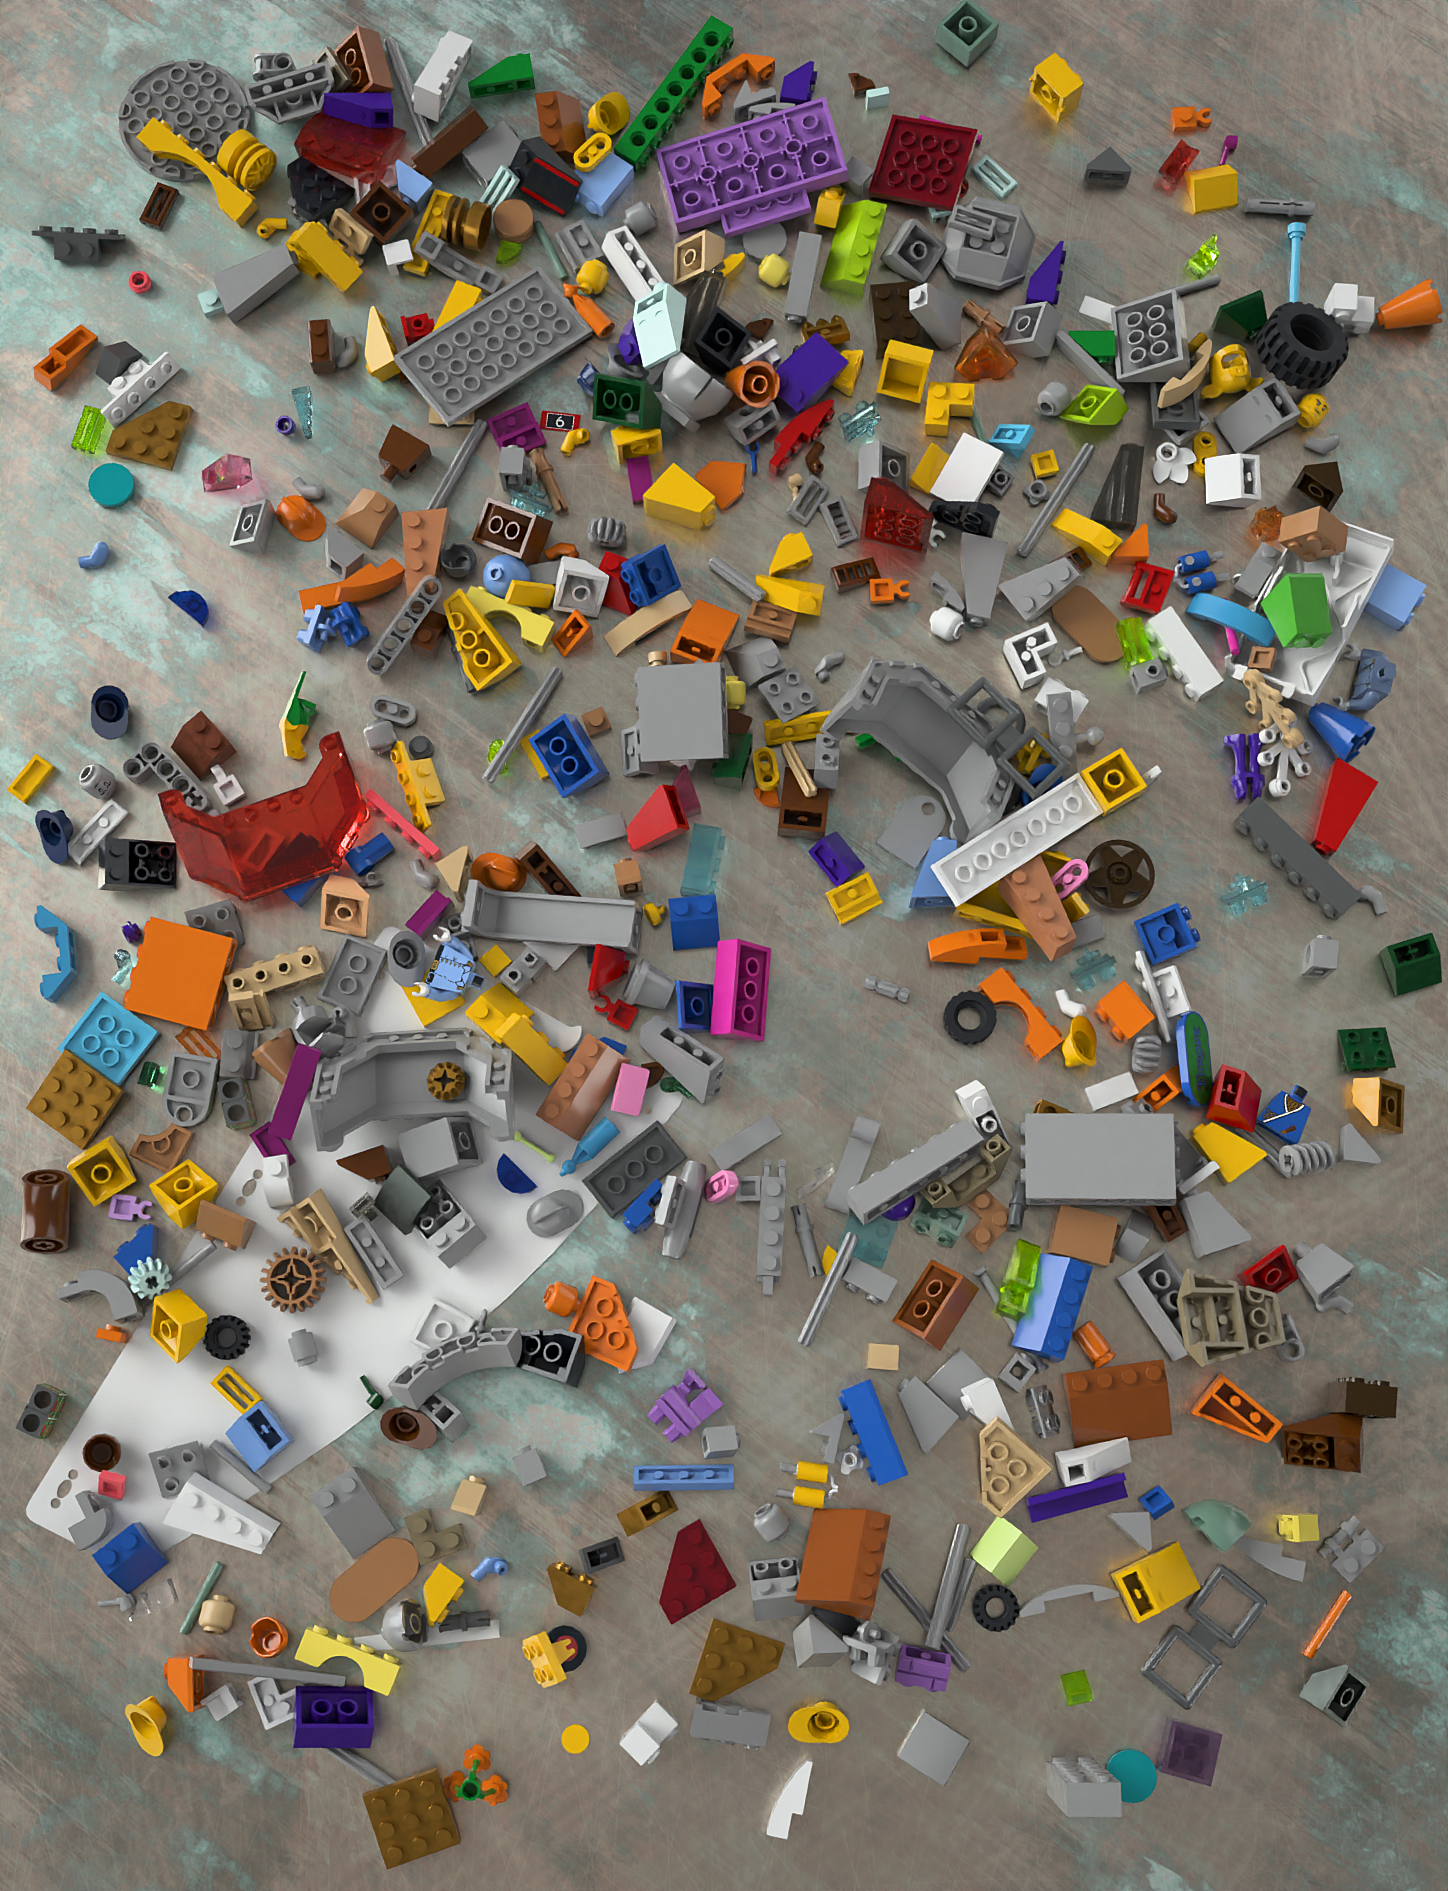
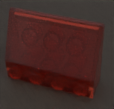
M323 107L322 112L316 113L303 125L294 142V146L299 157L302 156L317 166L352 179L356 178L360 182L369 183L371 186H374L379 180H383L388 166L391 164L406 135V131L394 126L393 128H370L325 115Z
M871 477L864 501L860 538L926 555L934 515L895 482H891L885 477Z

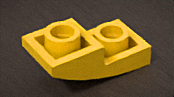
M743 252L729 255L723 260L722 270H714L706 276V288L709 294L725 287L741 273L745 267V255Z

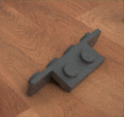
M38 226V230L32 231V236L53 237L54 260L101 262L100 239H125V234H118L116 229H105V233H96L95 228H82L83 232H74V227H60L61 231H52V226Z

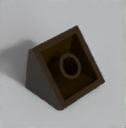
M1338 462L1305 465L1292 488L1330 513L1343 493Z

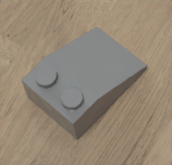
M352 1467L310 1495L325 1521L353 1559L397 1531L358 1467Z

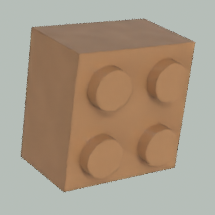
M1317 506L1283 517L1278 543L1307 563L1314 562L1346 550L1349 526L1323 507Z

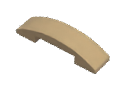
M1207 339L1196 351L1193 367L1182 380L1172 377L1161 389L1157 407L1164 408L1176 404L1197 389L1207 371L1212 350L1211 340Z
M682 590L672 592L629 616L607 633L604 639L617 657L635 646L637 640L672 619L675 621L690 612L693 606Z

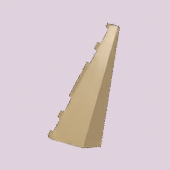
M321 1188L277 1217L280 1223L286 1222L294 1230L293 1235L296 1238L302 1237L311 1246L310 1251L336 1275L341 1273L350 1282L348 1286L352 1290L357 1288L367 1298L365 1301L367 1304L372 1303L379 1297Z

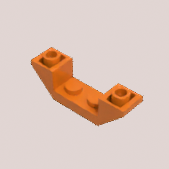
M741 53L708 75L702 101V117L704 120L720 112L722 109V95L720 92L734 80L741 79L746 72L757 84L763 80H769L775 73V59L769 56Z

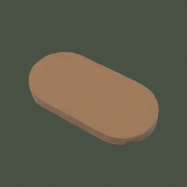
M1076 585L1051 606L1052 618L1055 623L1079 647H1082V650L1094 661L1099 663H1115L1127 653L1130 646L1128 629L1088 589Z
M398 1537L387 1538L379 1542L342 1573L332 1584L329 1601L333 1612L340 1619L347 1622H360L372 1616L416 1577L419 1569V1558L414 1545L410 1541Z

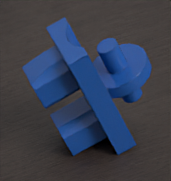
M342 602L340 606L330 611L334 619L331 625L334 630L340 631L347 647H353L356 643L363 641L370 635L368 628L361 624L358 608L353 607L351 602Z

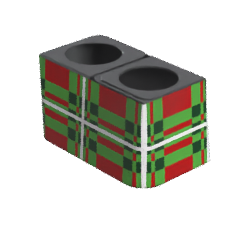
M241 1076L217 1082L226 1127L234 1131L253 1127L257 1122L249 1083ZM236 1082L240 1088L238 1095L234 1098L225 1097L223 1086ZM237 1104L244 1108L245 1115L240 1121L235 1122L229 1119L228 1110L231 1106Z
M46 1383L37 1384L16 1429L37 1439L49 1437L67 1400L66 1393ZM40 1391H47L52 1398L51 1404L44 1409L38 1408L34 1403ZM29 1414H35L40 1419V1426L34 1432H28L24 1429V1423Z

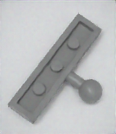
M1071 692L1046 694L1050 743L1070 762V768L1062 775L1063 782L1078 773L1075 743L1088 742L1091 745H1099L1104 740V732L1099 727H1091L1085 733L1075 734ZM1052 758V765L1057 767L1058 764Z

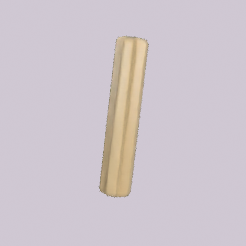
M791 741L784 742L781 751L805 796H815L817 794V787L796 747Z

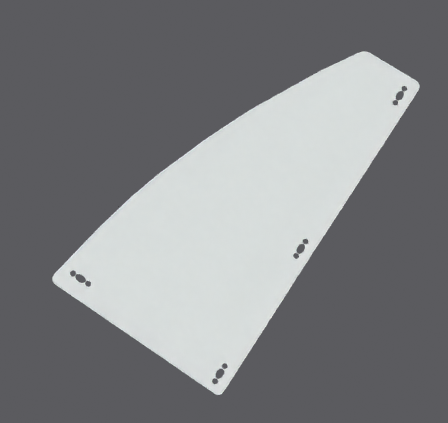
M391 926L384 928L374 945L388 950L390 941L401 930ZM424 944L426 972L431 968L437 951ZM382 969L381 971L385 973L384 979H377L361 1017L356 1015L357 1037L346 1038L344 1024H342L341 1029L334 1033L344 1037V1046L342 1048L351 1043L356 1046L364 1041V1036L377 1032L467 1027L473 1030V1035L477 1037L485 1036L491 1039L467 1018L465 1012L481 994L495 984L485 979L481 990L468 986L465 995L462 996L466 1003L464 1006L424 1028L401 985L393 980L389 970L384 971ZM519 998L520 1001L535 1013L530 1019L534 1023L532 1028L536 1032L539 1030L550 1039L548 1044L552 1048L556 1046L561 1050L558 1029L568 1028L569 1026ZM333 1011L330 1014L329 1018H335L333 1016ZM583 1034L577 1045L571 1051L564 1053L566 1055L564 1060L567 1063L570 1059L572 1051L578 1048L583 1039L585 1038ZM512 1052L515 1131L520 1132L523 1138L546 1153L554 1154L555 1161L552 1163L547 1162L544 1156L520 1141L508 1140L499 1142L494 1140L490 1136L489 1126L469 1115L460 1116L468 1117L472 1120L483 1164L420 1182L428 1188L440 1179L487 1238L449 1269L434 1253L415 1227L412 1233L404 1235L373 1205L384 1183L376 1184L375 1182H370L340 1167L336 1160L384 1145L387 1148L393 1170L399 1164L405 1166L403 1154L399 1149L398 1134L444 1117L453 1116L370 1121L345 1135L343 1145L334 1152H317L309 1104L312 1092L310 1090L304 1101L291 1141L282 1138L297 1161L289 1167L290 1178L293 1180L294 1205L321 1188L343 1230L349 1224L365 1215L405 1276L383 1290L346 1234L379 1297L372 1303L367 1304L365 1302L367 1298L357 1288L352 1290L348 1286L350 1282L341 1273L336 1275L322 1262L317 1269H326V1272L319 1276L327 1278V1282H320L319 1286L325 1288V1292L317 1291L316 1293L321 1297L320 1301L312 1298L311 1301L314 1304L312 1308L304 1303L305 1311L300 1312L296 1306L294 1314L289 1312V1306L285 1312L280 1311V1305L273 1308L271 1305L274 1299L270 1301L265 1300L266 1295L270 1292H261V1288L267 1286V1283L260 1282V1278H267V1274L261 1272L262 1268L269 1270L271 1267L266 1263L267 1259L275 1262L273 1253L276 1252L282 1257V1249L286 1248L290 1254L292 1247H297L298 1254L302 1248L307 1249V1256L311 1253V1246L302 1237L296 1238L293 1235L294 1230L286 1222L280 1223L277 1220V1217L294 1205L269 1207L263 1186V1181L265 1180L262 1158L264 1157L252 1141L214 1203L219 1207L257 1222L246 1248L238 1247L234 1251L222 1246L223 1240L215 1238L213 1243L217 1249L162 1293L165 1294L180 1288L187 1296L191 1297L192 1301L201 1310L205 1311L208 1318L206 1326L208 1323L213 1322L212 1319L218 1318L220 1315H231L240 1318L250 1329L249 1335L251 1340L248 1341V1344H250L249 1348H246L244 1350L245 1353L239 1355L237 1359L221 1360L207 1352L205 1349L206 1344H203L205 1336H203L183 1361L176 1363L150 1337L153 1301L145 1317H143L29 1501L26 1508L28 1518L34 1523L75 1543L68 1528L85 1519L75 1495L82 1491L91 1490L100 1500V1510L111 1508L113 1523L108 1535L87 1550L93 1553L97 1552L132 1523L141 1522L159 1549L164 1552L194 1533L163 1524L179 1494L162 1498L149 1453L197 1440L198 1443L202 1442L204 1452L201 1453L210 1481L239 1499L246 1501L261 1490L210 1448L213 1441L217 1440L251 1468L225 1434L242 1414L210 1384L227 1365H230L264 1398L262 1401L269 1405L295 1440L256 1472L268 1484H271L339 1438L375 1410L366 1402L371 1395L363 1385L360 1377L363 1375L367 1377L371 1386L383 1397V1403L393 1396L388 1384L405 1366L409 1365L411 1367L421 1360L422 1353L427 1351L409 1340L432 1297L476 1319L472 1328L479 1323L483 1309H487V1315H489L556 1251L599 1203L582 1180L658 1120L663 1126L682 1102L681 1092L674 1086L660 1080L656 1085L645 1090L640 1115L633 1116L610 1110L616 1089L615 1085L580 1141L604 1117L611 1121L620 1133L593 1159L577 1164L574 1173L561 1177L559 1174L562 1170V1164L566 1160H572L580 1141L568 1136L535 1115L560 1075L548 1086ZM278 1101L271 1110L264 1124H266L269 1121H272ZM645 1105H649L652 1108V1112L648 1115L642 1111ZM255 1170L262 1171L263 1175L260 1179L254 1178L253 1173ZM251 1179L256 1180L257 1186L253 1194L248 1197L243 1196L242 1190L246 1182ZM561 1189L570 1190L578 1195L581 1199L583 1210L579 1221L573 1226L550 1237H540L530 1230L526 1220L527 1211L535 1201ZM239 1197L246 1199L244 1206L237 1205L236 1201ZM197 1230L172 1272L211 1242L200 1237L201 1231ZM315 1255V1258L313 1259V1261H315V1260H317V1259H319V1258ZM298 1260L300 1273L312 1276L307 1264ZM290 1261L280 1267L276 1276L286 1273ZM292 1274V1277H289V1280L284 1281H287L293 1284V1286H295V1283H297L298 1280L302 1279L295 1277L294 1274ZM275 1284L280 1296L289 1300L286 1286ZM311 1284L300 1288L297 1299L308 1292ZM231 1328L221 1330L218 1335V1341L223 1347L232 1346L236 1340V1334ZM306 1329V1332H312L318 1351V1355H316L318 1361L299 1367L298 1363L294 1362L288 1339L292 1338V1332ZM229 1373L226 1374L252 1402L255 1400ZM223 1380L218 1382L245 1409L248 1407ZM106 1433L114 1436L120 1443L121 1458L117 1465L108 1471L126 1476V1492L122 1500L98 1494V1481L101 1472L91 1470L84 1463L83 1448L94 1435ZM73 1469L78 1472V1477L74 1480L70 1479L68 1475ZM70 1480L72 1488L69 1494L64 1498H59L57 1495L58 1487L63 1481ZM54 1498H58L61 1502L58 1508L51 1506V1501Z

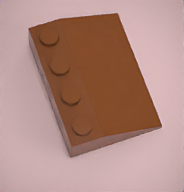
M1163 1359L1061 1374L1074 1448L1127 1437L1128 1441L1172 1435L1168 1382Z
M814 1508L795 1602L870 1620L875 1606L891 1515L868 1509Z

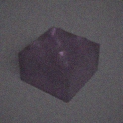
M1167 1717L1155 1768L1162 1773L1211 1787L1223 1734L1212 1729Z

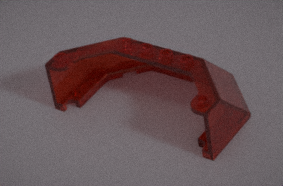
M339 731L326 735L320 740L319 749L322 759L306 785L213 817L186 805L183 794L176 789L159 793L158 797L163 815L189 877L194 881L208 884L211 888L226 894L230 893L237 896L240 900L250 902L338 871L346 852L351 850L357 840L361 827L370 818L353 760Z

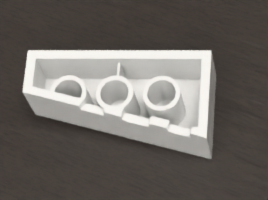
M448 30L444 38L441 37L436 51L414 84V92L411 101L414 102V112L437 122L439 121L472 55L473 40Z
M196 1472L186 1482L163 1521V1524L258 1554H262L281 1524Z

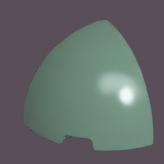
M1209 1499L1197 1501L1181 1510L1197 1531H1202L1215 1548L1222 1553L1228 1550L1248 1530L1253 1522V1519L1244 1510L1222 1500Z

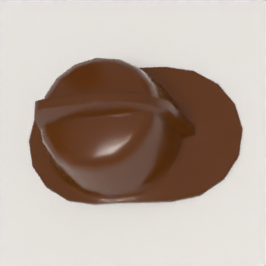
M405 1405L387 1410L380 1421V1428L385 1437L390 1441L415 1449L423 1450L430 1448L435 1444L438 1437L435 1423L428 1416L422 1414L419 1410Z

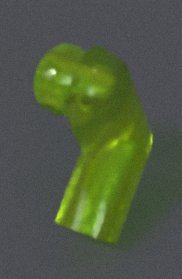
M498 738L491 742L487 753V759L490 763L503 745L504 741ZM506 765L504 766L499 775L503 774L508 769Z

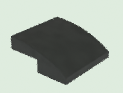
M399 1164L380 1189L373 1205L404 1235L412 1233L419 1216L427 1212L434 1194L405 1166Z

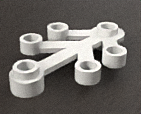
M1297 717L1295 721L1287 725L1289 729L1292 727L1297 729ZM1275 722L1268 729L1262 730L1259 738L1264 744L1273 742L1276 734L1281 730ZM1282 731L1280 740L1267 751L1259 753L1257 757L1258 763L1261 766H1267L1272 764L1274 757L1279 754L1277 779L1269 783V791L1276 798L1287 795L1291 789V784L1287 780L1288 757L1299 777H1304L1311 773L1310 764L1302 762L1294 748L1288 749L1283 744L1282 737H1284ZM1308 739L1304 740L1297 747V751L1301 755L1311 753L1313 750V744Z

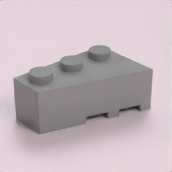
M1064 557L997 586L1025 621L1032 623L1081 582L1085 576L1071 559Z
M696 1698L690 1735L702 1740H720V1743L727 1745L741 1743L745 1744V1748L759 1750L760 1747H766L771 1713Z

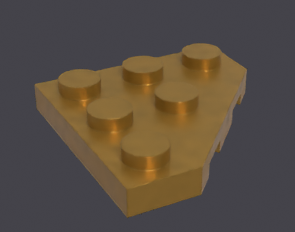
M168 401L112 430L105 451L108 455L172 471L193 409L188 405Z
M713 1618L689 1694L714 1702L778 1668L785 1643Z

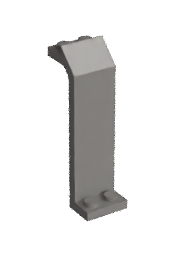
M469 880L468 887L465 888V907L460 915L462 932L499 940L596 947V944H602L610 948L622 949L628 955H637L644 909L636 901L504 892L489 889L478 880Z

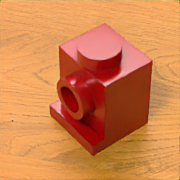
M427 313L406 318L405 316L400 317L408 347L430 334L435 327L434 319H429Z

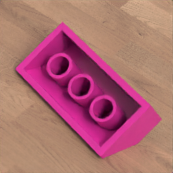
M741 939L718 941L710 1035L731 1040L764 1042L771 948Z

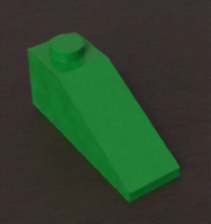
M519 53L509 56L468 82L470 98L475 99L535 89L530 53Z

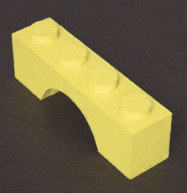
M472 585L470 586L466 595L488 621L495 618L513 620L521 628L523 645L545 653L556 631L555 623L551 617L545 614H540L539 616L533 613L527 606L507 604L505 598H499L490 594L484 587L479 586L476 588Z
M319 1625L305 1630L294 1659L318 1668L331 1657H349L361 1667L364 1674V1687L386 1696L392 1694L403 1666L402 1663L398 1662V1657L389 1653H384V1656L374 1653V1647L361 1643L360 1647L351 1643V1638L338 1634L337 1637L329 1635V1630Z

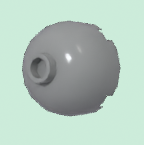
M408 1598L399 1601L385 1612L381 1634L384 1640L396 1651H416L424 1647L423 1643L428 1641L429 1628L425 1614L420 1616L417 1608L421 1606L414 1599Z

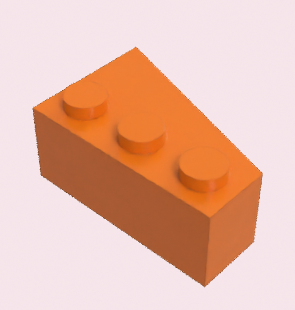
M1221 1372L1190 1409V1412L1196 1416L1223 1425L1267 1444L1283 1426L1279 1419Z

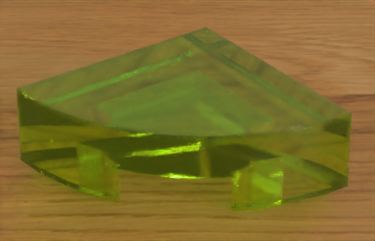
M501 240L496 256V264H507L508 261L520 256L523 245Z

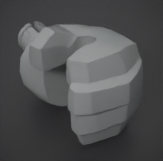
M303 996L295 997L294 1000L297 1005L294 1001L290 1003V1006L297 1014L292 1023V1032L298 1043L320 1049L321 1055L319 1060L332 1058L344 1046V1037L334 1034L341 1029L342 1023L336 1018H329L322 1006H309Z

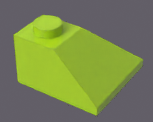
M1087 384L1062 412L1060 418L1089 425H1116L1122 420L1129 407L1118 389Z

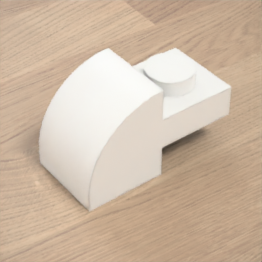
M288 1155L262 1158L265 1180L263 1181V1186L269 1207L294 1205L293 1180L290 1178Z

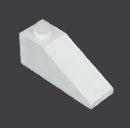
M986 1377L961 1389L963 1394L961 1402L966 1411L970 1410L986 1426L998 1416L1014 1430L993 1379Z

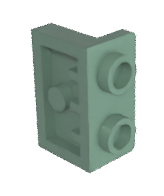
M923 1197L909 1225L915 1228L917 1232L926 1234L938 1243L952 1248L969 1214L956 1207L933 1208L926 1198Z

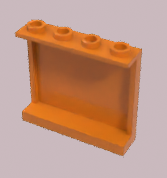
M150 917V921H147L144 926L143 934L145 938L143 944H140L137 950V965L133 967L130 974L131 986L125 992L123 998L124 1009L212 1032L226 986L224 976L229 975L238 940Z

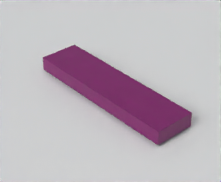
M301 1043L297 1044L268 1129V1134L291 1141L321 1055L320 1049Z

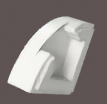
M1156 765L1141 777L1148 786L1158 780L1162 771Z
M582 1025L558 1029L560 1048L563 1053L571 1051L577 1045L582 1036Z

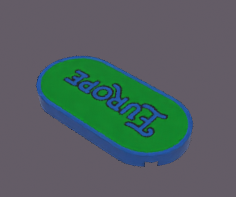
M1195 1011L1182 1013L1180 1016L1182 1019L1178 1020L1176 1025L1180 1079L1185 1097L1189 1096L1191 1100L1189 1104L1192 1107L1200 1108L1209 1105L1213 1086L1209 1036L1201 1015Z

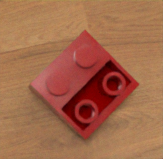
M1222 1064L1213 1081L1206 1118L1253 1133L1262 1090L1246 1071Z

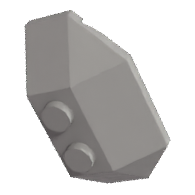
M327 60L243 86L250 108L280 125L322 112L324 93H330L335 81Z

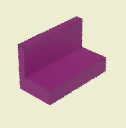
M436 889L405 923V926L424 941L455 905L449 897L446 898Z

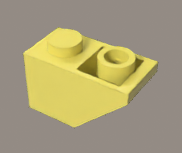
M1282 1514V1520H1279V1533L1283 1535V1540L1292 1542L1319 1540L1318 1514Z

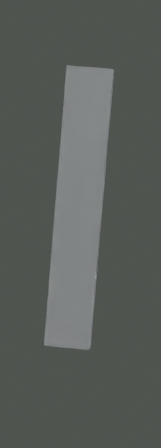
M190 1657L188 1665L191 1669L340 1687L345 1685L346 1676L196 1657Z

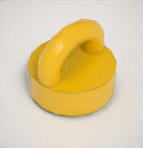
M650 902L643 906V912L652 926L662 922L660 915L667 911L665 905L655 907Z

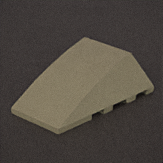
M1185 1269L1177 1298V1305L1185 1350L1201 1367L1286 1342L1277 1293L1249 1285L1245 1287L1238 1285L1237 1282L1232 1280L1224 1281L1217 1279L1216 1276L1206 1273L1203 1275L1196 1273V1270Z

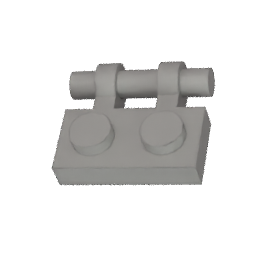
M1355 1516L1348 1522L1344 1521L1339 1526L1340 1530L1332 1538L1328 1537L1323 1542L1325 1545L1318 1551L1324 1558H1327L1331 1553L1336 1556L1330 1565L1347 1583H1351L1385 1548L1367 1529H1363L1359 1534L1356 1533L1354 1529L1360 1524V1521ZM1349 1537L1351 1542L1342 1550L1339 1545Z

